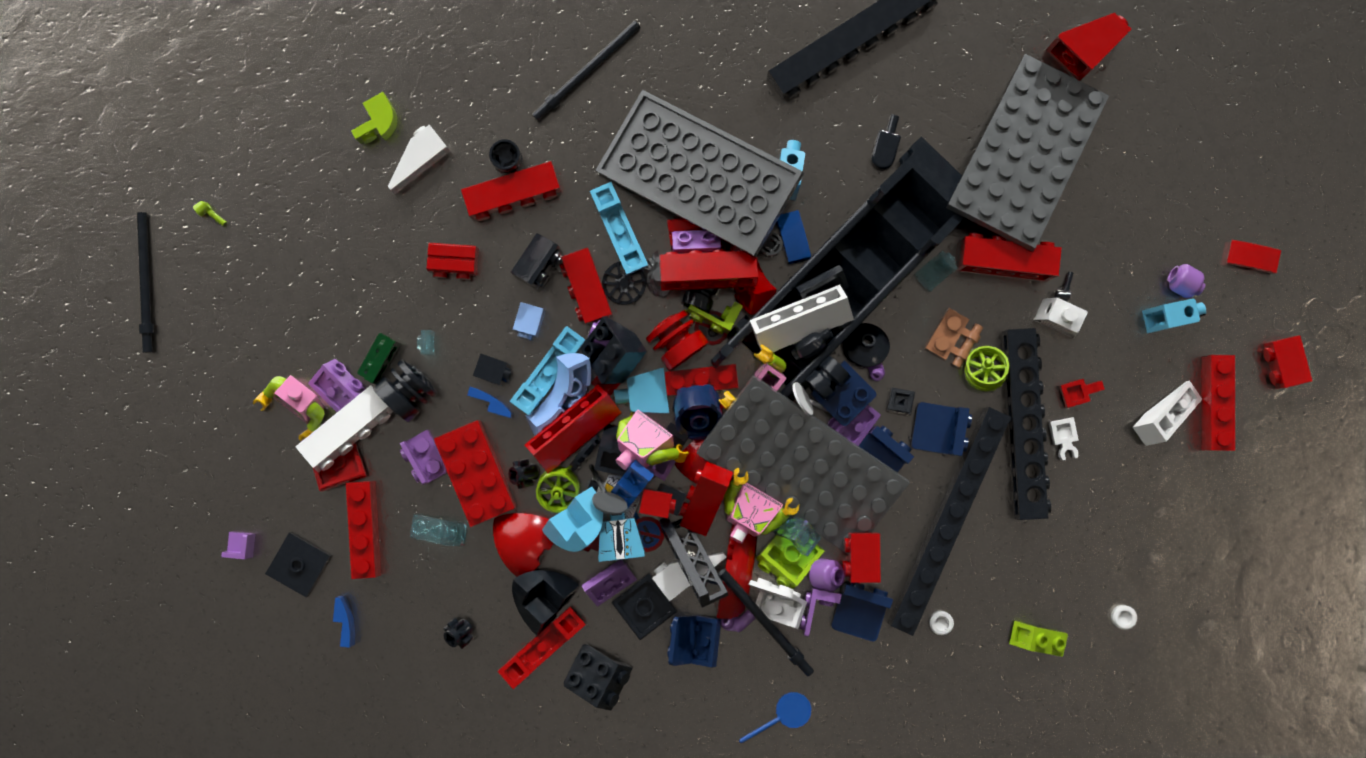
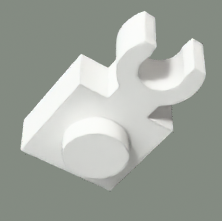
M1074 417L1048 422L1053 445L1060 444L1061 447L1058 451L1059 459L1061 461L1066 460L1065 452L1067 450L1071 451L1072 458H1078V450L1072 444L1073 441H1078Z

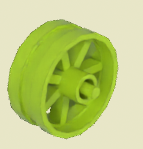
M981 346L974 349L967 357L964 374L968 383L975 389L985 392L994 391L1000 388L1006 381L1010 365L1008 358L1001 350L996 347ZM976 357H979L980 360H981V363H978V362H975V361H972V360L975 359ZM998 360L1001 365H994V361ZM969 366L977 368L979 370L974 373H971ZM1004 370V375L1001 378L994 371ZM980 375V377L983 378V381L979 380L976 377ZM990 376L995 380L992 382H987Z
M557 467L549 473L545 471L538 480L536 498L544 509L553 513H560L568 508L574 497L579 495L580 482L571 470L564 467ZM557 476V480L553 482L549 477ZM561 477L567 478L568 481L564 483ZM543 481L551 487L540 489ZM573 484L575 492L565 488ZM551 493V498L549 500L543 496V494ZM563 494L573 498L566 502ZM560 499L561 503H554L553 501Z

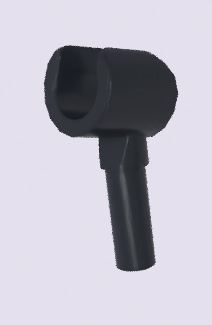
M1068 272L1063 290L1056 289L1054 298H1060L1066 302L1070 299L1071 292L1069 289L1073 272Z

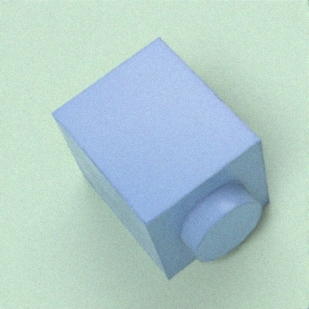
M520 302L513 330L518 332V337L531 340L532 336L538 338L545 315L544 308Z

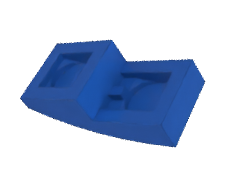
M799 210L781 214L777 220V225L788 264L810 259L811 253Z
M473 387L469 388L467 396L490 402L488 412L513 418L514 413L496 397Z
M635 460L611 493L622 497L629 508L654 474Z
M338 596L335 598L333 622L342 623L340 647L350 648L355 645L354 618L346 596Z

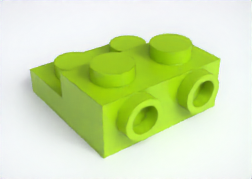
M788 520L773 539L768 542L756 557V560L759 562L758 567L763 572H771L777 577L776 582L779 586L783 585L794 589L810 571L814 561L818 560L824 553V550Z

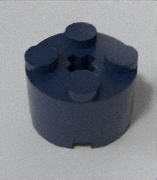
M696 385L678 389L673 407L676 429L681 435L684 433L689 439L704 440L723 416L722 405L718 401L720 396L712 385Z

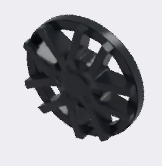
M618 261L605 271L602 286L604 293L612 302L619 305H629L638 301L644 294L646 277L642 269L626 275V273L621 274L620 265L622 264L621 261ZM617 267L618 275L610 273V271ZM638 274L641 275V280L633 281L632 277ZM607 276L616 278L615 282L606 281ZM642 283L641 291L634 285ZM606 285L615 286V287H614L613 290L609 293L608 290H607V288H606ZM631 289L638 294L635 298H632L629 294ZM616 290L621 292L618 299L612 297ZM624 293L630 299L629 301H620Z
M597 434L575 456V459L567 467L569 470L574 472L593 452L601 441Z

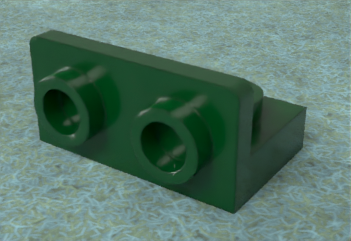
M379 333L357 374L364 377L368 382L377 384L382 379L401 343Z

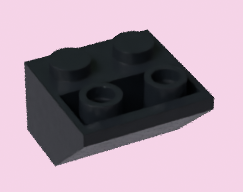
M536 233L511 273L535 290L539 286L543 288L550 277L547 275L552 267L556 268L561 262L562 250L558 244Z
M607 316L602 317L580 348L582 353L589 358L590 366L602 384L624 383L647 352L634 332ZM596 338L598 341H609V343L605 347L593 341Z
M608 424L604 427L594 470L623 476L627 470L622 469L616 463V459L622 454L618 448L616 438L618 426Z

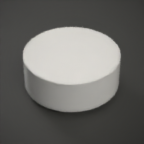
M1119 605L1113 609L1111 620L1116 627L1127 630L1136 624L1137 614L1133 608Z
M936 611L930 616L929 627L937 635H947L952 631L954 621L950 614L945 611Z

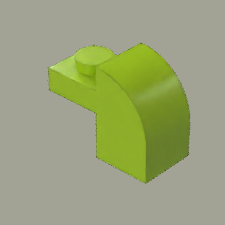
M381 92L363 102L371 120L351 130L353 136L360 144L372 142L379 133L386 141L392 136L397 127L396 111L385 93Z

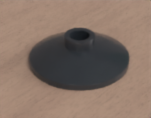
M861 323L843 341V349L848 359L854 364L861 367H874L881 364L887 358L890 351V342L888 336L880 327L870 323ZM864 339L870 340L872 344H866Z

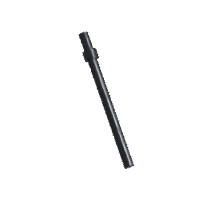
M633 21L557 92L547 96L544 99L545 102L532 113V116L539 121L551 109L557 108L560 105L559 102L641 28L640 25Z
M138 212L137 230L141 304L139 334L142 335V353H152L154 324H151L147 213Z
M722 569L718 576L788 654L787 658L791 663L797 665L807 677L812 675L814 670L804 659L803 653L798 648L792 646L726 569Z

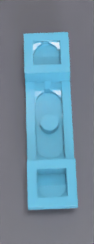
M612 182L591 190L592 198L626 275L647 267L648 263Z
M566 326L552 344L551 349L527 381L521 385L510 402L529 416L555 384L558 369L556 357L577 353L585 339Z

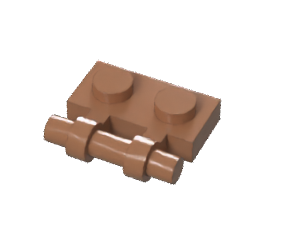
M948 308L924 349L944 361L951 353L956 356L952 365L960 369L964 361L967 362V357L973 345L980 340L981 336L979 335L983 327L975 323L971 331L966 329L965 327L970 319ZM960 335L966 338L961 349L955 347Z

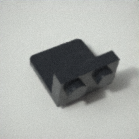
M584 644L564 680V687L594 707L611 711L617 704L619 694L628 682L633 668L626 663L614 661L592 646Z

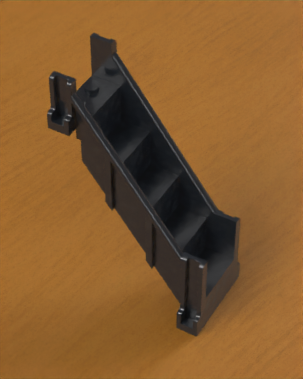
M921 136L899 159L901 166L878 187L866 202L751 319L745 315L727 334L729 341L711 359V364L717 368L742 342L753 353L759 354L761 349L750 320L800 301L801 297L796 287L840 265L849 284V287L843 291L848 298L854 320L830 329L833 337L826 340L825 348L809 360L801 359L797 361L794 358L791 349L795 344L773 352L786 363V369L783 372L786 377L784 381L786 386L779 393L794 401L796 398L793 392V383L798 382L806 390L810 385L805 379L833 353L960 222L966 225L971 221L946 208L962 175Z

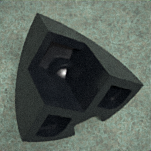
M536 570L524 573L513 579L512 594L519 614L530 630L537 636L557 617L556 614L561 608L570 602L580 585L563 574L548 570Z

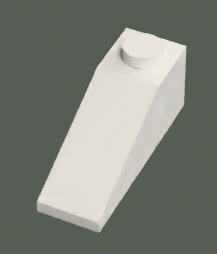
M430 125L417 129L413 134L414 137L410 139L388 185L394 194L450 152Z
M1186 381L1148 410L1133 426V429L1145 446L1167 442L1201 402L1202 398L1192 383Z
M723 552L708 555L714 567L727 558ZM678 561L671 562L668 565L663 562L653 570L655 575L652 579L669 601L690 586ZM697 563L696 570L699 575L703 576L707 573L708 567Z

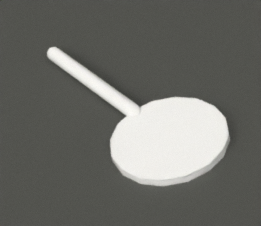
M798 382L793 383L795 398L805 414L808 416L813 415V406L828 412L820 403L810 399L805 389Z

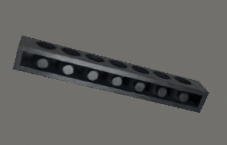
M1036 328L1008 329L1002 331L1004 354L1008 358L1010 365L1006 378L1008 416L1011 417L1008 427L1014 518L1016 520L1049 519L1048 513H1051V501L1047 499V489L1050 488V480L1045 472V466L1048 465V454L1046 451L1044 452L1043 443L1046 442L1047 434L1046 429L1042 428L1045 407L1041 404L1040 395L1043 394V382L1039 381L1042 361L1037 353V348L1040 347V335L1036 334ZM1020 347H1024L1028 352L1025 360L1021 359L1018 355ZM1022 370L1029 374V381L1027 383H1023L1020 380L1019 375ZM1023 394L1029 395L1031 399L1028 407H1025L1021 402ZM1026 417L1032 421V428L1030 430H1026L1023 427V420ZM1027 441L1032 442L1034 445V450L1031 454H1027L1024 450V445ZM1029 465H1033L1036 471L1032 478L1026 475V468ZM1033 488L1037 492V498L1031 502L1027 494Z

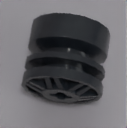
M401 359L397 364L404 372L401 373L396 368H392L391 372L396 380L393 382L383 377L373 387V390L389 408L410 423L420 412L415 401L418 399L422 403L428 404L429 400L423 393L426 392L434 398L438 392L426 375L414 365Z

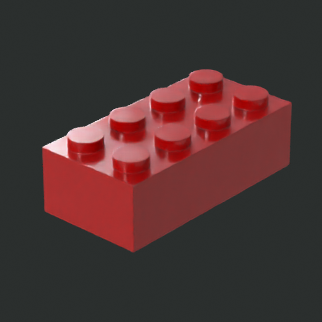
M970 233L969 236H965L957 243L954 271L1047 282L1059 276L1062 247H1055L1053 242H1040V245H1037L1032 252L1012 241H1007L1002 236H993L992 239L983 238L982 234Z
M476 420L434 438L470 527L518 508L481 420Z

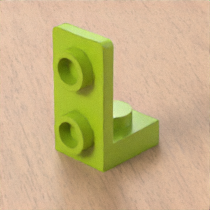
M734 302L731 307L727 305L720 317L724 321L693 305L688 307L687 312L690 314L689 318L695 322L702 323L703 321L711 325L710 329L714 332L728 334L743 305Z
M1014 621L1009 644L1029 651L1062 657L1068 634Z

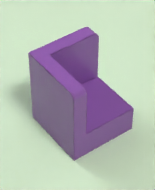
M671 460L653 466L650 465L646 469L665 481L676 461Z
M229 532L227 551L222 552L221 557L235 559L253 558L255 534Z

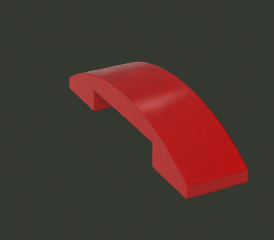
M569 607L497 672L514 689L586 624Z

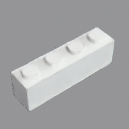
M837 285L750 320L759 347L764 345L772 352H776L781 348L801 341L811 333H821L827 328L832 329L854 320L846 294L842 287Z
M370 385L300 442L296 448L318 473L321 470L325 471L334 464L333 460L338 456L347 454L353 448L355 442L368 437L372 432V428L377 424L385 423L393 411L381 400Z

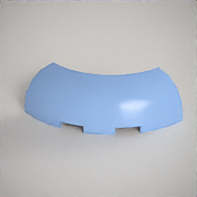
M569 353L556 357L558 369L552 391L545 401L529 416L525 415L534 436L586 394L587 386H590L591 366L587 356Z

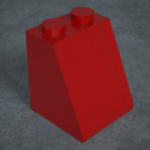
M1112 13L1060 33L1046 50L1077 80L1081 81L1128 34L1131 28L1124 17Z

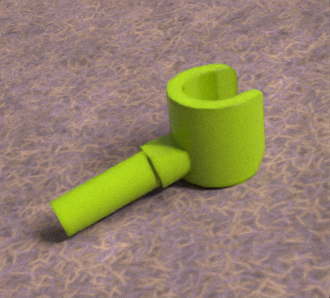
M200 201L193 206V209L200 217L207 213L220 225L224 226L226 224V221L218 216L207 202Z

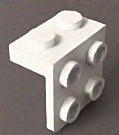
M758 578L757 582L750 580L749 585L760 591L756 604L771 621L798 629L807 601L800 598L801 594L783 585L778 587L773 585L772 582Z

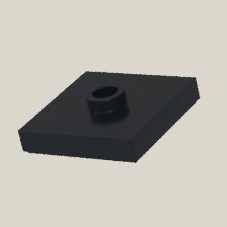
M289 532L265 574L302 596L308 597L332 555Z
M650 573L611 602L639 640H642L678 612L673 603L667 599L654 582Z

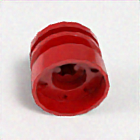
M687 310L667 317L654 327V330L646 337L649 344L657 339L660 340L652 348L654 351L666 348L667 351L660 360L668 371H672L709 344L708 339L701 330L689 333L688 330L695 323L693 319L684 324L682 323L689 316Z

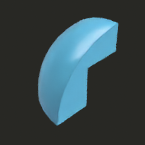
M593 487L574 497L568 508L550 518L542 529L543 533L560 548L571 552L581 551L589 546L599 534L603 523V512L592 504V497L596 494Z

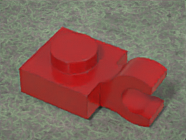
M1084 379L1059 385L1066 408L1090 402L1089 394L1105 390L1102 381L1086 385Z

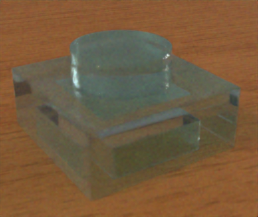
M421 330V336L417 337V349L421 350V354L434 355L435 332Z

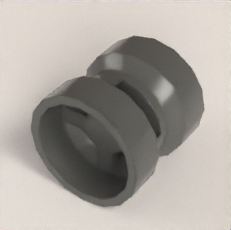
M770 232L759 253L765 258L776 257L782 249L783 242L781 237L774 232Z

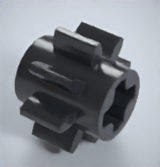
M529 459L514 461V467H511L508 472L510 482L514 485L517 484L518 489L534 486L533 481L538 478L536 465L533 463L529 464Z
M453 618L443 628L445 631L444 640L451 647L459 645L463 649L473 639L471 635L473 633L472 625L465 619H461L458 622L456 618Z

